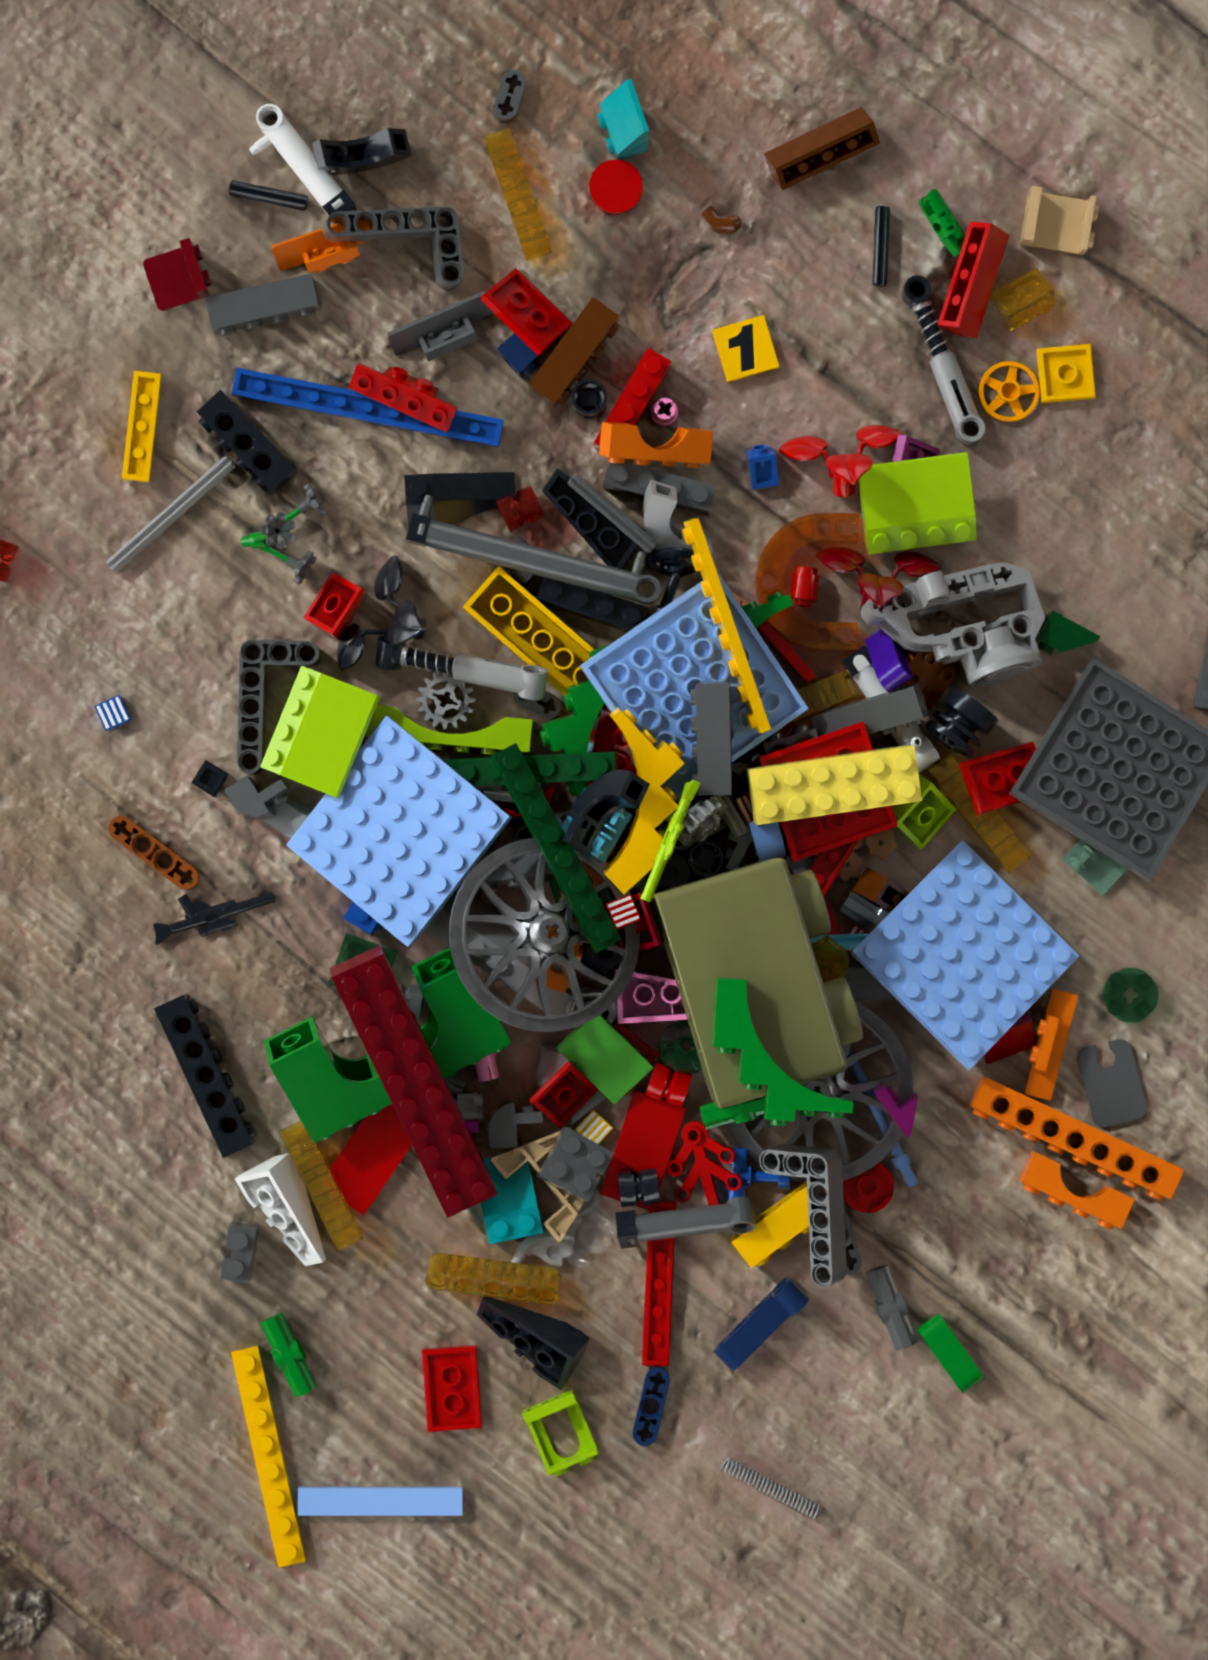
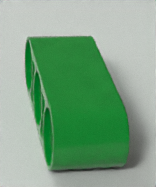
M939 1313L917 1328V1331L962 1394L985 1378Z

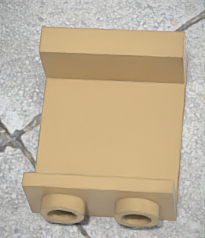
M1031 186L1027 195L1019 245L1084 255L1088 248H1092L1095 232H1091L1092 221H1097L1099 205H1095L1096 196H1090L1088 200L1042 193L1043 187Z

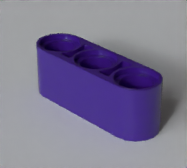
M881 628L865 639L877 679L887 692L891 693L913 677L904 648Z

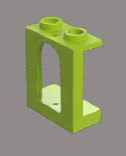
M573 1389L522 1410L524 1421L529 1426L546 1467L547 1476L554 1473V1476H559L568 1472L571 1465L579 1463L580 1466H583L595 1460L594 1456L598 1455V1448ZM566 1408L580 1443L578 1451L571 1457H561L555 1452L541 1418Z

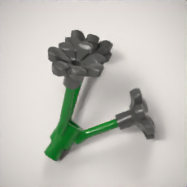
M310 483L304 486L307 492L306 500L298 504L299 508L286 516L281 512L276 517L269 514L265 518L267 525L262 526L260 532L250 533L249 536L241 538L243 547L260 548V550L286 561V565L294 568V582L298 585L303 582L305 575L309 576L312 568L310 566L315 564L317 557L313 556L314 552L307 551L303 558L298 559L292 555L287 556L271 546L276 543L278 548L284 549L287 547V542L295 540V535L290 530L294 529L296 525L291 519L300 513L305 514L311 509L318 511L321 515L328 513L322 505L324 504L320 496L316 497Z

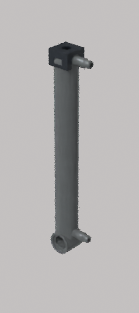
M425 495L419 514L412 513L406 535L407 543L423 547L428 546L633 600L643 605L654 603L661 592L660 583L655 577L642 575L646 562V553L642 551L638 552L632 572L433 520L430 517L433 497L430 495ZM644 583L651 584L654 587V594L650 597L642 596L639 592L640 585Z

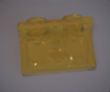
M1038 268L996 290L990 296L991 301L1004 317L1009 331L1025 325L1030 319L1048 312L1056 305L1054 290Z
M826 935L812 944L822 982L844 977L848 973L849 953L831 937Z

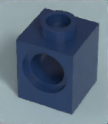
M515 333L497 348L498 354L519 377L524 373L528 376L539 366L537 361L540 360V357Z

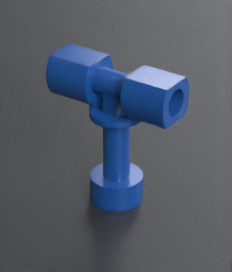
M732 1147L736 1152V1158L730 1163V1168H733V1173H738L742 1176L743 1185L736 1191L729 1190L728 1200L736 1197H746V1187H752V1182L778 1183V1189H790L791 1176L753 1171V1166L747 1165L748 1148ZM733 1177L731 1185L737 1187L738 1180Z

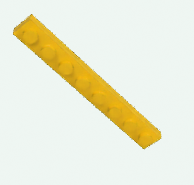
M699 518L690 519L683 522L685 528L682 529L683 537L687 545L691 544L695 554L691 556L695 570L701 572L703 582H700L705 598H710L713 607L709 609L714 624H719L722 633L718 635L720 644L724 651L728 650L731 659L727 661L730 673L733 677L737 676L740 685L736 688L739 699L742 703H746L749 711L745 714L748 725L758 733L769 731L771 727Z
M257 1345L234 1350L231 1352L278 1568L306 1561L260 1347Z

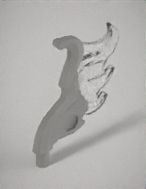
M595 1188L589 1202H585L562 1241L558 1243L548 1230L544 1229L543 1233L526 1237L517 1246L516 1249L518 1250L511 1259V1262L520 1267L526 1256L536 1255L555 1266H562V1259L566 1258L569 1263L576 1267H587L592 1263L591 1261H584L583 1256L585 1254L601 1253L609 1249V1245H601V1240L610 1234H617L616 1217L609 1214L600 1202V1193Z

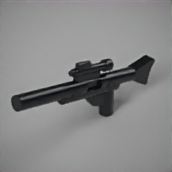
M273 892L238 903L234 899L211 907L204 901L192 903L189 896L185 894L178 898L186 913L185 919L171 924L154 923L155 944H160L172 934L204 924H208V928L203 927L198 930L201 937L221 930L222 933L233 930L232 926L236 924V920H230V916L274 903Z

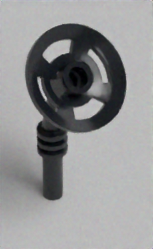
M668 547L657 550L650 555V568L659 574L670 577L660 605H656L655 608L657 610H653V614L673 601L683 576L698 572L695 570L693 563H688L681 558L684 557L692 560L691 556L695 555L692 549Z

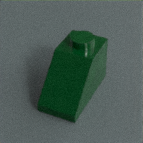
M1052 610L1046 616L1035 640L1039 644L1038 649L1052 655L1053 653L1060 654L1094 644L1099 640L1100 636Z

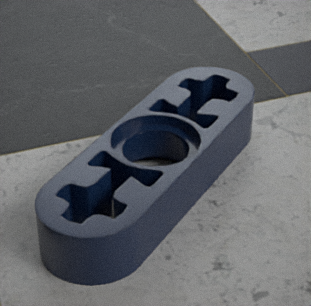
M662 1366L651 1367L645 1375L632 1430L635 1442L641 1446H649L657 1438L670 1384L669 1373ZM657 1372H661L662 1378L665 1379V1382L659 1383L657 1390L658 1392H663L662 1396L656 1393H646L647 1388L651 1391L653 1390L654 1382L650 1377L656 1376ZM649 1398L656 1399L659 1403V1409L655 1413H647L643 1408L644 1402ZM641 1415L647 1419H657L656 1423L650 1421L649 1432L653 1434L652 1436H647L646 1440L641 1439V1434L637 1433L638 1429L642 1430L645 1424V1419L639 1420Z

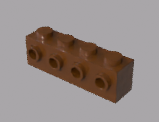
M860 107L764 153L771 176L779 187L784 190L880 144L874 121Z
M592 297L528 384L529 390L554 408L559 403L563 405L572 394V391L569 389L575 381L579 383L588 372V369L585 367L591 359L596 361L603 352L604 347L601 346L607 337L612 339L619 330L620 325L617 324L619 322V315Z

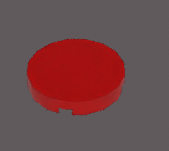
M620 159L608 160L600 164L592 173L589 182L590 196L594 204L605 213L618 215L628 212L640 201L643 192L642 178L638 170L629 162Z
M881 1162L860 1175L843 1180L844 1201L855 1211L875 1213L885 1208L892 1199L894 1178L890 1170Z

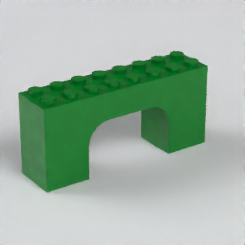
M450 947L411 966L419 989L430 1008L429 1017L421 1026V1029L444 1078L453 1076L458 1070L468 1065L477 1064L483 1057L491 1053H498L511 1044L503 1021L482 1008L466 990L454 966ZM313 1016L263 1041L269 1066L313 1143L319 1140H326L335 1132L345 1127H352L359 1120L368 1115L378 1114L384 1107L392 1104L369 1055L356 1059H348L337 1055L330 1048Z

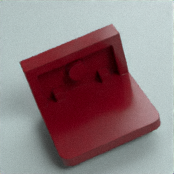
M190 238L179 241L181 248L145 259L143 262L157 308L160 311H166L211 296L208 286L212 285L207 269L202 271L199 262L203 260L199 244L194 245Z

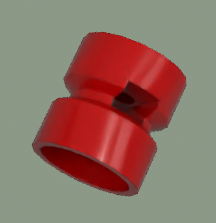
M656 1062L645 1096L657 1100L665 1097L667 1103L682 1107L692 1074L681 1070L673 1073L669 1066Z

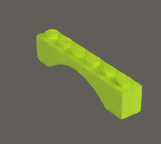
M377 705L366 731V738L368 739L385 716H389L422 744H426V747L430 750L442 751L443 746L454 747V752L469 753L470 748L481 749L480 754L493 755L497 751L517 743L524 756V753L530 754L533 720L504 717L494 725L479 731L465 734H447L432 731L418 725L407 718L397 707Z

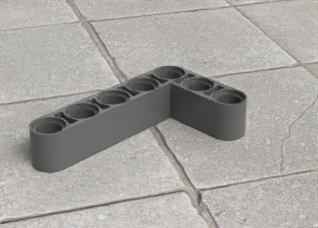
M451 207L340 211L329 215L323 225V234L331 242L431 238L435 281L439 288L447 291L453 290L464 277L459 218L456 211ZM438 217L447 218L450 227L441 226ZM386 219L393 220L396 223L397 229H388L384 221ZM411 219H420L423 223V228L414 227ZM360 220L367 222L370 230H361L357 222ZM330 223H340L343 227V232L333 231ZM446 243L450 245L453 253H444L441 249V244ZM444 271H452L455 274V281L447 280L444 277Z
M247 640L242 644L239 661L237 764L244 773L254 775L263 769L260 766L265 756L267 667L304 666L309 668L316 666L320 662L322 655L319 647L313 642ZM252 646L260 648L261 653L256 660H249L247 657V650ZM278 647H286L288 650L287 657L282 661L276 660L274 658V651ZM306 647H312L315 650V657L311 661H303L301 658V652ZM251 673H257L260 677L259 684L252 688L248 687L246 678ZM251 700H256L259 704V710L253 715L247 714L245 710L246 704ZM251 727L258 730V738L254 742H248L245 739V732ZM253 754L257 757L258 763L255 768L249 770L244 766V759L248 755Z
M785 1144L763 1151L759 1157V1163L764 1172L774 1175L807 1178L811 1277L813 1282L821 1288H826L840 1282L845 1278L847 1272L841 1156L836 1150L830 1148Z

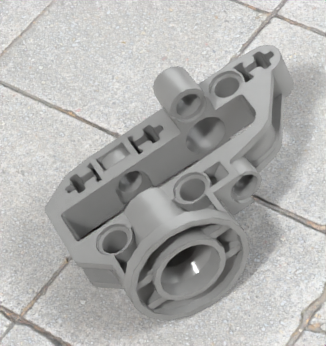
M1006 562L988 564L948 575H943L942 571L932 572L922 576L915 583L903 585V593L885 604L886 607L881 612L879 611L880 608L870 599L861 608V617L866 623L877 625L905 650L911 652H933L936 662H943V665L961 660L970 687H983L1012 679L1035 669L1043 662L1035 638L1045 620V616L1031 574L1027 569ZM1014 591L1019 593L1024 608L1022 612L1002 616L986 625L985 621L954 628L949 633L934 636V634L927 636L916 635L912 631L908 618L913 620L931 613L934 615L938 610ZM897 598L904 601L905 608L898 604ZM1014 624L1020 627L1022 634L1015 631ZM964 637L969 638L973 646L967 645Z

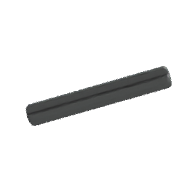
M576 473L568 481L570 487L646 553L653 551L657 546L656 540L580 474Z

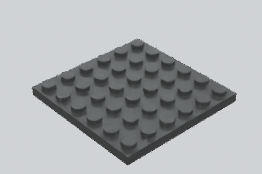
M1091 658L1009 794L1149 882L1152 880L1208 785V730L1097 659Z

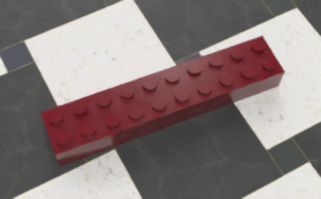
M379 945L331 967L330 973L333 983L447 1218L497 1196L493 1178L382 946Z

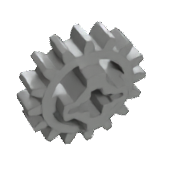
M434 672V680L430 681L425 678L426 688H418L423 693V696L416 698V702L422 703L423 706L417 710L419 713H427L423 719L425 722L431 719L434 720L432 725L434 728L439 723H442L443 729L447 730L448 724L452 723L456 729L458 728V720L467 722L464 716L465 713L473 714L474 712L468 707L469 704L476 702L474 698H469V694L474 692L473 688L466 689V682L454 680L453 677H449L445 672L443 677H439ZM448 682L443 689L438 691L432 689L437 684ZM457 687L461 689L464 695V702L457 700L455 695ZM448 693L450 694V699L457 706L446 704L445 708L441 707L442 702L434 695L445 697ZM428 698L435 702L436 709L434 714L428 707ZM456 710L459 712L454 717L444 718L446 713Z
M713 795L709 800L706 799L704 801L702 799L698 801L695 806L688 810L683 821L684 829L680 832L678 840L685 847L687 845L690 846L694 841H704L721 825L720 820L722 818L720 816L726 812L725 809L728 805L719 795Z

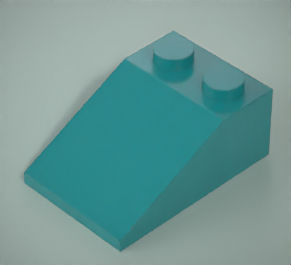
M628 79L600 103V113L596 114L600 128H606L609 138L605 139L609 154H615L616 159L620 160L648 151L649 129L632 79Z
M493 1157L483 1159L493 1178L498 1194L481 1202L489 1245L543 1233L544 1229L529 1162L527 1161L507 1179H504L490 1162V1159Z

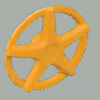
M1004 361L993 365L985 372L979 384V399L982 407L988 415L999 421L1015 422L1024 419L1034 410L1039 400L1040 389L1036 376L1027 366L1018 362ZM1003 366H1009L1004 382L989 376L994 370ZM1017 368L1027 372L1034 384L1019 385L1016 382ZM985 384L998 393L989 405H987L984 398ZM1035 393L1031 406L1023 412L1019 396ZM1004 403H1008L1016 416H1001L994 411Z

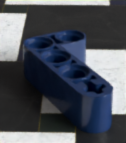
M787 1276L716 1346L713 1353L731 1371L736 1370L790 1315H796L808 1303V1295Z

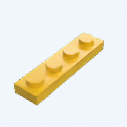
M134 371L122 470L123 480L150 483L162 384V374Z

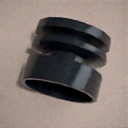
M953 687L942 701L945 708L949 711L948 715L936 710L933 715L941 724L929 719L925 726L934 735L935 739L946 748L967 758H972L975 751L967 742L975 747H980L982 743L974 733L977 731L981 734L989 735L999 720L974 698Z

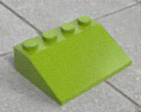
M967 452L873 464L872 468L859 479L863 536L869 555L977 540L976 515Z
M301 666L260 767L339 799L380 696Z

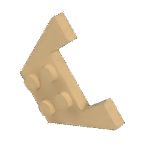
M560 1131L490 1159V1162L504 1179H507L527 1161L538 1173ZM544 1181L563 1203L559 1210L542 1223L559 1243L566 1235L565 1233L575 1220L584 1202Z

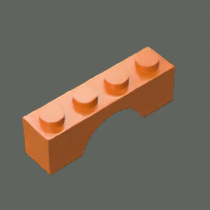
M602 422L599 455L608 457V462L624 464L625 459H634L633 464L650 465V460L659 461L660 466L675 467V462H684V467L700 468V464H710L713 431L678 427L673 437L667 443L658 447H650L642 439L638 426L626 423Z
M1033 1150L1031 1151L1018 1179L1025 1183L1023 1189L1038 1195L1039 1191H1042L1049 1195L1048 1201L1063 1207L1065 1202L1074 1207L1072 1212L1086 1219L1089 1214L1099 1218L1097 1224L1109 1230H1112L1114 1226L1122 1229L1135 1201L1134 1198L1107 1185L1092 1195H1075L1065 1187L1060 1173L1061 1164Z

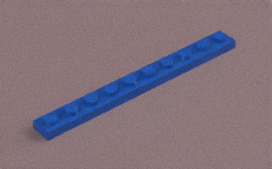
M236 368L231 395L235 397L499 448L504 423L503 419L456 411L450 429L444 432L354 390Z

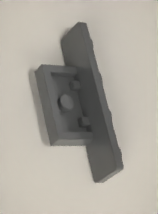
M486 291L477 293L388 332L387 337L395 355L421 345L427 360L431 361L478 340L471 323L493 314L480 300Z

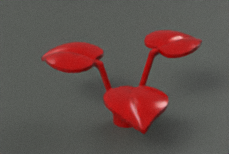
M884 425L865 426L856 433V439L862 441L859 444L857 453L849 455H832L829 457L828 452L825 451L828 448V443L814 436H802L791 439L778 449V453L782 452L787 457L799 461L814 460L822 456L829 470V477L833 478V493L838 497H849L855 494V484L873 465V460L862 454L864 447L868 445L871 448L878 449L890 446L897 442L898 435H903V432Z

